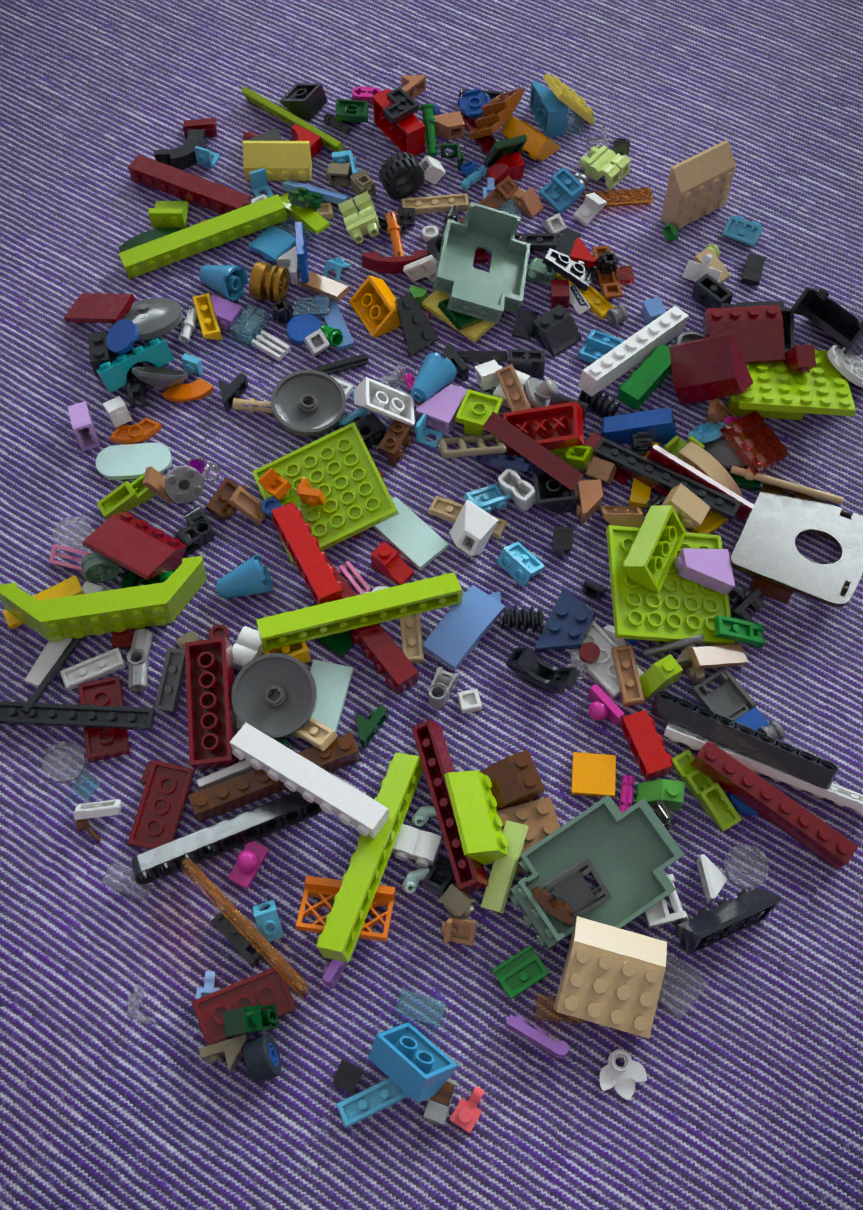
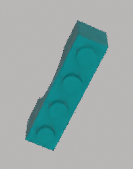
M158 337L148 341L149 344L137 346L132 349L133 352L127 355L126 353L116 357L117 360L111 363L105 362L101 364L100 368L96 371L106 390L111 393L125 386L129 369L138 362L148 361L160 368L175 360L166 341Z

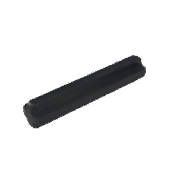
M456 351L464 362H489L492 360L504 362L508 359L507 351Z
M366 354L317 366L316 371L329 375L369 363Z

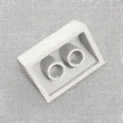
M365 377L354 390L355 405L412 427L415 425L412 396L368 377Z

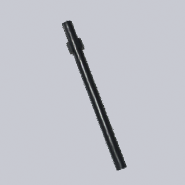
M87 636L71 640L21 709L24 714H29L34 704L41 698L82 639H86Z

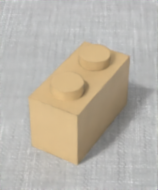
M679 484L671 489L662 504L672 505L682 525L690 531L701 525L711 508L683 484Z

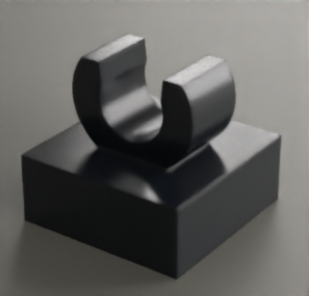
M398 208V222L406 224L407 227H415V208Z

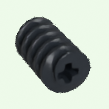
M584 390L581 391L578 401L588 403V408L592 412H596L597 416H602V419L603 417L614 416L621 405L620 402L614 405L615 398H611L608 401L609 394H605L602 397L603 390L594 396H590Z
M506 605L503 610L502 630L505 624H507L510 631L513 625H515L516 631H519L521 626H523L525 632L531 627L532 632L535 633L539 627L542 633L544 621L542 608L539 607L535 613L533 607H530L529 612H527L525 606L519 611L517 605H515L511 611L509 605Z

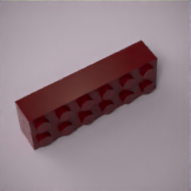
M226 637L186 642L185 667L189 764L197 771L232 766L239 763L238 758L232 753L233 750L230 741L237 734L236 714L232 706L231 697L234 684L232 644Z

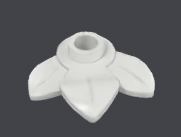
M621 1049L615 1050L610 1054L608 1064L601 1069L599 1075L602 1091L614 1087L615 1091L626 1100H630L635 1091V1082L647 1081L643 1065L633 1061L631 1056ZM621 1058L624 1061V1066H617L616 1059Z

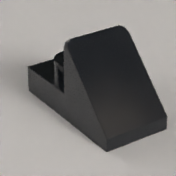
M450 343L446 344L442 358L445 359L447 357L454 364L457 370L455 376H458L462 381L469 379L468 365Z
M240 373L231 381L230 385L218 380L225 411L229 412L233 407V399H239L249 387L246 375Z
M439 857L422 880L424 889L441 897L455 877L451 862Z

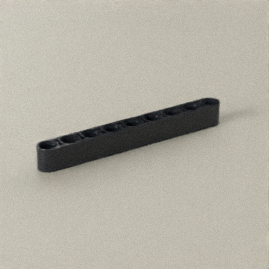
M658 691L650 709L651 714L823 789H830L839 770L835 764L665 691Z
M296 791L135 856L131 860L135 881L143 885L151 883L319 814L322 809L319 804L314 801L313 803L308 802L302 797L301 793Z

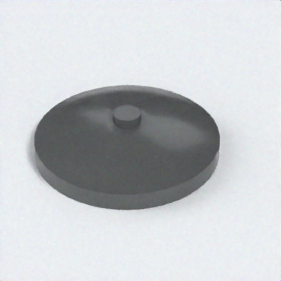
M162 297L149 298L134 302L132 308L127 311L123 319H129L135 323L139 330L137 341H145L160 337L176 328L183 318V312L180 304L173 299Z
M300 370L285 376L277 383L272 393L271 407L276 421L285 430L300 436H317L329 432L340 423L345 413L346 398L341 385L330 375L316 370Z
M281 653L264 654L248 662L238 673L232 688V706L236 717L242 725L248 723L273 739L283 738L296 733L310 720L317 703V687L308 668L298 659Z

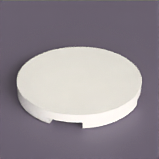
M833 345L827 352L830 362L845 378L863 388V360L855 355L844 354L845 347L840 349L837 345Z

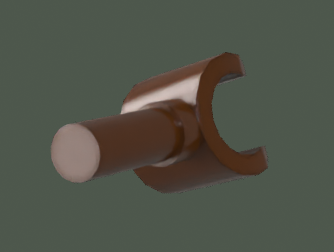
M87 819L74 821L79 832L86 829L97 843L101 840Z

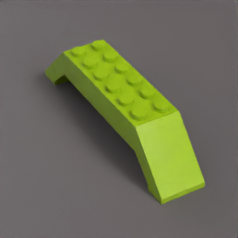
M197 556L183 558V563L163 583L37 600L19 589L16 582L0 585V600L6 611L46 640L59 642L68 638L79 639L88 635H103L113 631L123 632L126 629H144L148 626H164L172 623L207 581L203 557Z

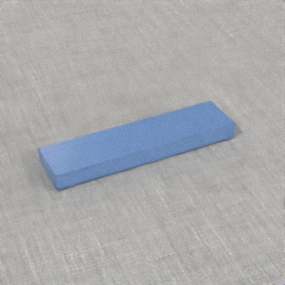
M292 180L282 183L283 190H298V187H305L308 189V192L322 194L323 201L340 204L350 199V195Z
M324 295L315 296V301L326 326L339 329L342 332L343 341L340 345L336 346L337 351L355 347L353 338L336 301Z

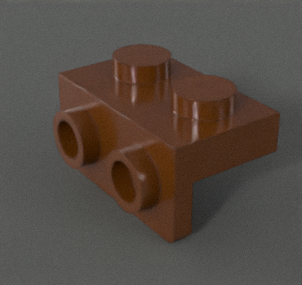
M394 420L378 445V450L388 453L389 465L395 467L398 461H402L405 449L411 446L413 441L411 426Z
M225 477L205 509L223 521L228 516L232 518L237 509L230 505L228 501L239 485ZM244 484L242 488L246 490L248 486Z

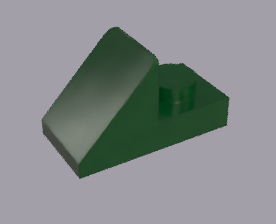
M381 704L377 710L374 709L370 713L368 720L355 713L360 743L364 749L389 717L388 708Z

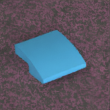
M565 167L551 176L552 181L539 190L540 196L560 215L585 190V186Z
M270 226L248 246L250 251L261 253L265 260L277 262L280 256L296 244V238L278 227Z
M593 329L587 336L586 342L579 351L577 358L592 364L624 342V340Z

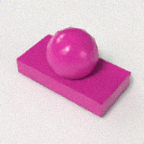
M598 684L590 687L588 697L593 701L588 708L590 717L595 721H601L608 717L615 726L620 724L624 712Z
M255 841L247 843L244 850L238 855L228 880L248 889L268 855L269 848Z

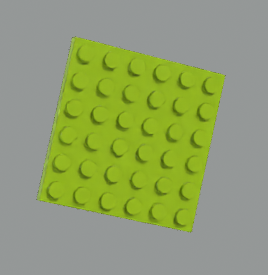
M814 349L816 367L807 374L790 372L784 362L746 364L753 384L743 394L736 395L738 409L853 417L856 412L847 378L830 362L827 355L828 350L818 351Z
M354 422L252 471L264 500L273 496L266 492L258 480L270 468L274 469L281 478L291 484L292 488L279 501L282 506L293 502L297 509L300 508L304 517V523L309 524L312 537H316L318 540L320 551H324L399 514ZM302 477L307 478L311 488L322 490L326 498L324 506H311L307 503H302L297 495V485L301 482ZM284 544V547L287 551L291 563L295 565L294 560L292 559L287 547Z
M608 525L606 534L615 638L673 642L703 634L705 642L698 644L718 646L735 643L734 640L715 636L714 617L717 615L731 617L728 594H721L679 576L678 569L675 567V560L660 593H655L634 582L624 570L623 564L640 528ZM687 532L677 555L683 548L722 549L721 535Z

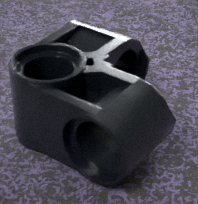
M200 506L182 515L189 526L177 532L175 538L187 546L185 554L194 553L197 549L213 541L215 537L214 531Z

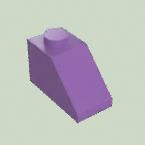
M212 294L211 300L219 327L234 333L245 319L243 307Z

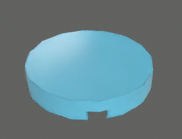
M721 421L718 424L707 422L692 429L693 432L688 433V436H693L699 442L706 443L720 438L727 430L725 423Z

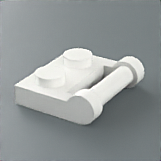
M673 874L666 875L675 887ZM676 890L669 895L674 913L669 914L665 899H662L644 912L648 928L678 922L687 917L686 911L682 909Z

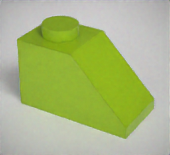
M671 654L654 663L639 677L645 700L680 680L683 669Z

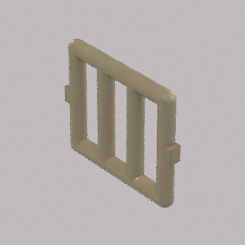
M492 434L449 437L438 440V452H441L443 458L502 454L507 451L504 442ZM492 441L496 442L497 446L486 447L484 443ZM477 443L478 448L467 449L466 444ZM458 444L459 449L448 450L447 445Z

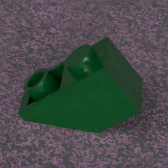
M276 1004L247 1006L223 1012L226 1037L279 1028Z

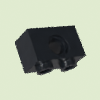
M705 274L695 282L691 297L706 309L720 308L722 303L731 304L733 293L710 275Z
M373 412L355 422L367 449L380 443L386 434V426Z

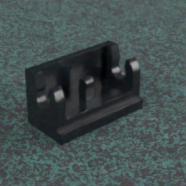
M509 349L508 365L512 364L514 369L530 377L544 378L545 351Z

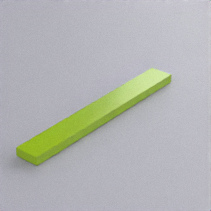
M244 86L241 90L248 101L289 125H299L321 136V143L336 152L346 151L342 143L249 88Z

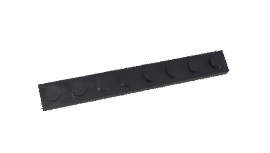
M603 437L593 450L594 456L611 462L615 466L667 491H671V489L679 484H683L711 507L709 511L730 521L733 520L741 506V502Z
M0 701V724L152 731L156 715L154 708L35 703L33 709L26 715L21 711L26 702Z

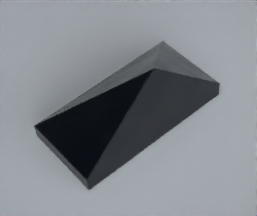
M524 308L518 309L512 337L529 341L532 332V321L537 319L539 312Z

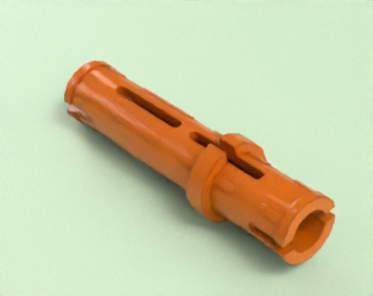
M390 212L385 214V217L387 219V232L390 234L394 257L404 256L400 237L401 229L397 223L396 212H391L392 218L390 217Z

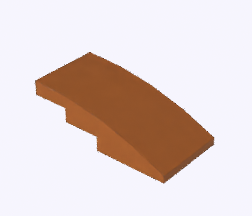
M524 87L499 94L482 107L484 114L475 120L477 127L468 133L469 139L473 140L492 135L499 130L519 104L525 91Z

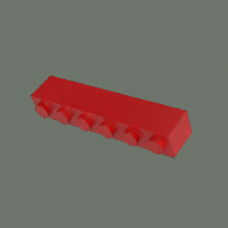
M292 502L271 510L273 523L317 605L342 599L343 585L341 581L337 582L333 567L328 566V560L324 551L321 552L319 550L318 540L316 537H312L309 524L304 523V517L300 508L297 509Z

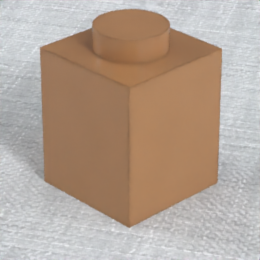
M593 456L592 461L587 463L585 471L589 479H601V483L610 486L617 467L611 462Z

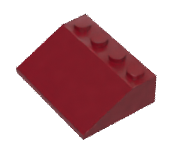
M780 305L706 309L703 320L705 338L732 332L745 364L785 362L783 318Z
M732 332L669 347L674 390L681 405L741 395L753 384Z
M128 512L112 515L84 539L82 543L146 580L178 568L182 564L187 548L179 539L164 534V531L149 526L146 521L138 520Z

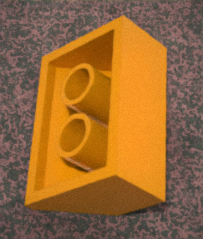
M513 115L510 116L501 131L506 136L505 140L526 134L527 141L521 151L525 152L526 150L529 152L528 156L535 161L537 158L544 161L561 147L533 126Z
M369 275L349 300V303L373 338L395 330L401 324L399 323L394 303L397 299L384 280Z

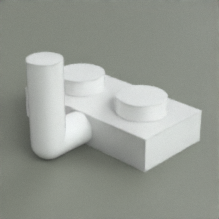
M706 254L702 257L703 264L688 260L682 277L696 282L705 274H708L716 281H719L722 271L709 267L712 255Z
M432 255L405 265L403 272L413 282L426 277L433 283L438 261Z

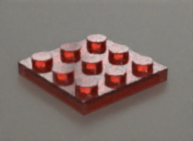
M756 410L720 429L754 475L786 459L790 455L786 446L780 442L774 431L770 429Z

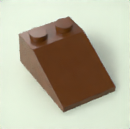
M529 750L508 756L480 771L491 780V792L497 802L496 811L543 797L545 787Z

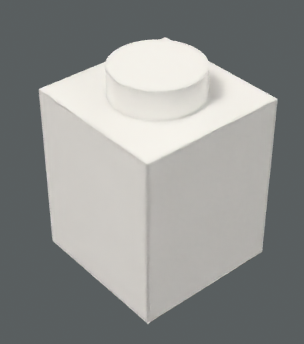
M428 155L419 163L424 171L425 180L435 185L446 173L441 163Z
M318 329L304 339V343L313 357L328 349L330 345L321 329Z
M495 360L475 366L476 382L483 391L496 387L500 383L495 371L503 367L499 366Z
M120 396L102 403L115 428L132 421L127 406Z

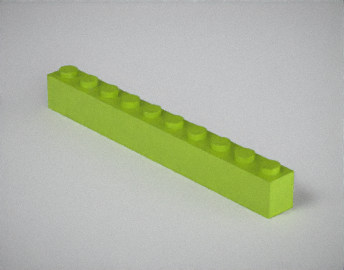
M276 194L118 254L128 278L132 279L288 220L286 208L279 195Z
M455 572L257 619L258 633L263 651L459 604L462 603V589Z
M395 752L393 760L389 762L386 777L383 778L380 792L374 800L388 808L390 818L375 839L369 835L366 837L360 834L356 851L350 858V866L343 875L341 888L336 893L332 910L326 917L324 930L317 939V948L324 958L347 963L351 959L423 773V766L419 756Z

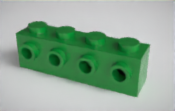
M661 343L657 349L654 348L649 358L641 362L638 370L630 374L627 382H623L619 386L618 401L635 411L646 401L672 372L668 346Z

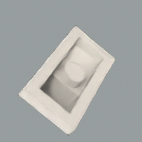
M595 193L587 194L584 203L574 213L573 218L587 227L607 202Z
M295 246L277 259L279 267L284 266L289 269L292 285L299 283L300 269Z

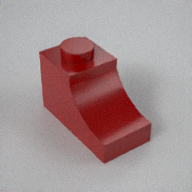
M296 124L291 127L293 141H309L312 160L322 150L321 136Z
M383 541L371 553L372 567L396 585L405 584L414 576V571L401 559L399 552Z

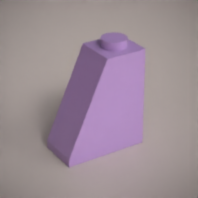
M450 384L415 409L416 421L418 422L422 415L426 414L427 426L449 434L455 424L456 415L467 390Z
M86 401L67 406L72 428L82 451L99 447V439Z
M683 548L675 557V567L678 569V574L681 577L721 594H728L735 586L728 549Z

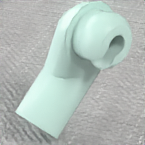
M434 806L420 807L412 817L413 824L417 827H422L430 817H437Z
M429 868L410 871L403 882V890L408 894L414 893L419 882L429 872Z

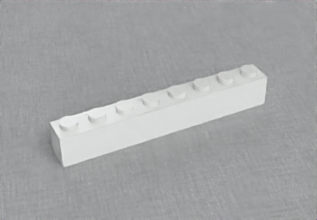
M674 306L582 370L578 387L590 396H594L647 358L654 348L657 349L661 343L665 345L682 333L689 315Z
M245 723L230 741L232 753L238 759H246L253 768L264 770L274 781L280 780L290 791H298L308 802L313 803L314 801L319 804L324 812L328 814L332 812L338 816L342 823L355 826L356 830L363 836L367 837L369 835L375 839L390 818L387 807L248 723Z

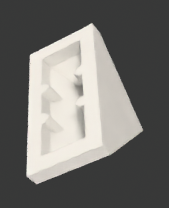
M703 854L698 857L696 863L706 902L709 905L713 903L727 878Z

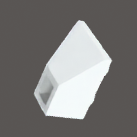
M466 500L450 531V535L455 545L472 557L483 552L499 520L471 501Z

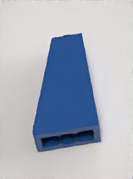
M671 407L603 417L604 425H601L602 437L605 436L606 439L616 444H631L632 434H637V431H646L647 434H652V442H658L659 444H667L677 435Z

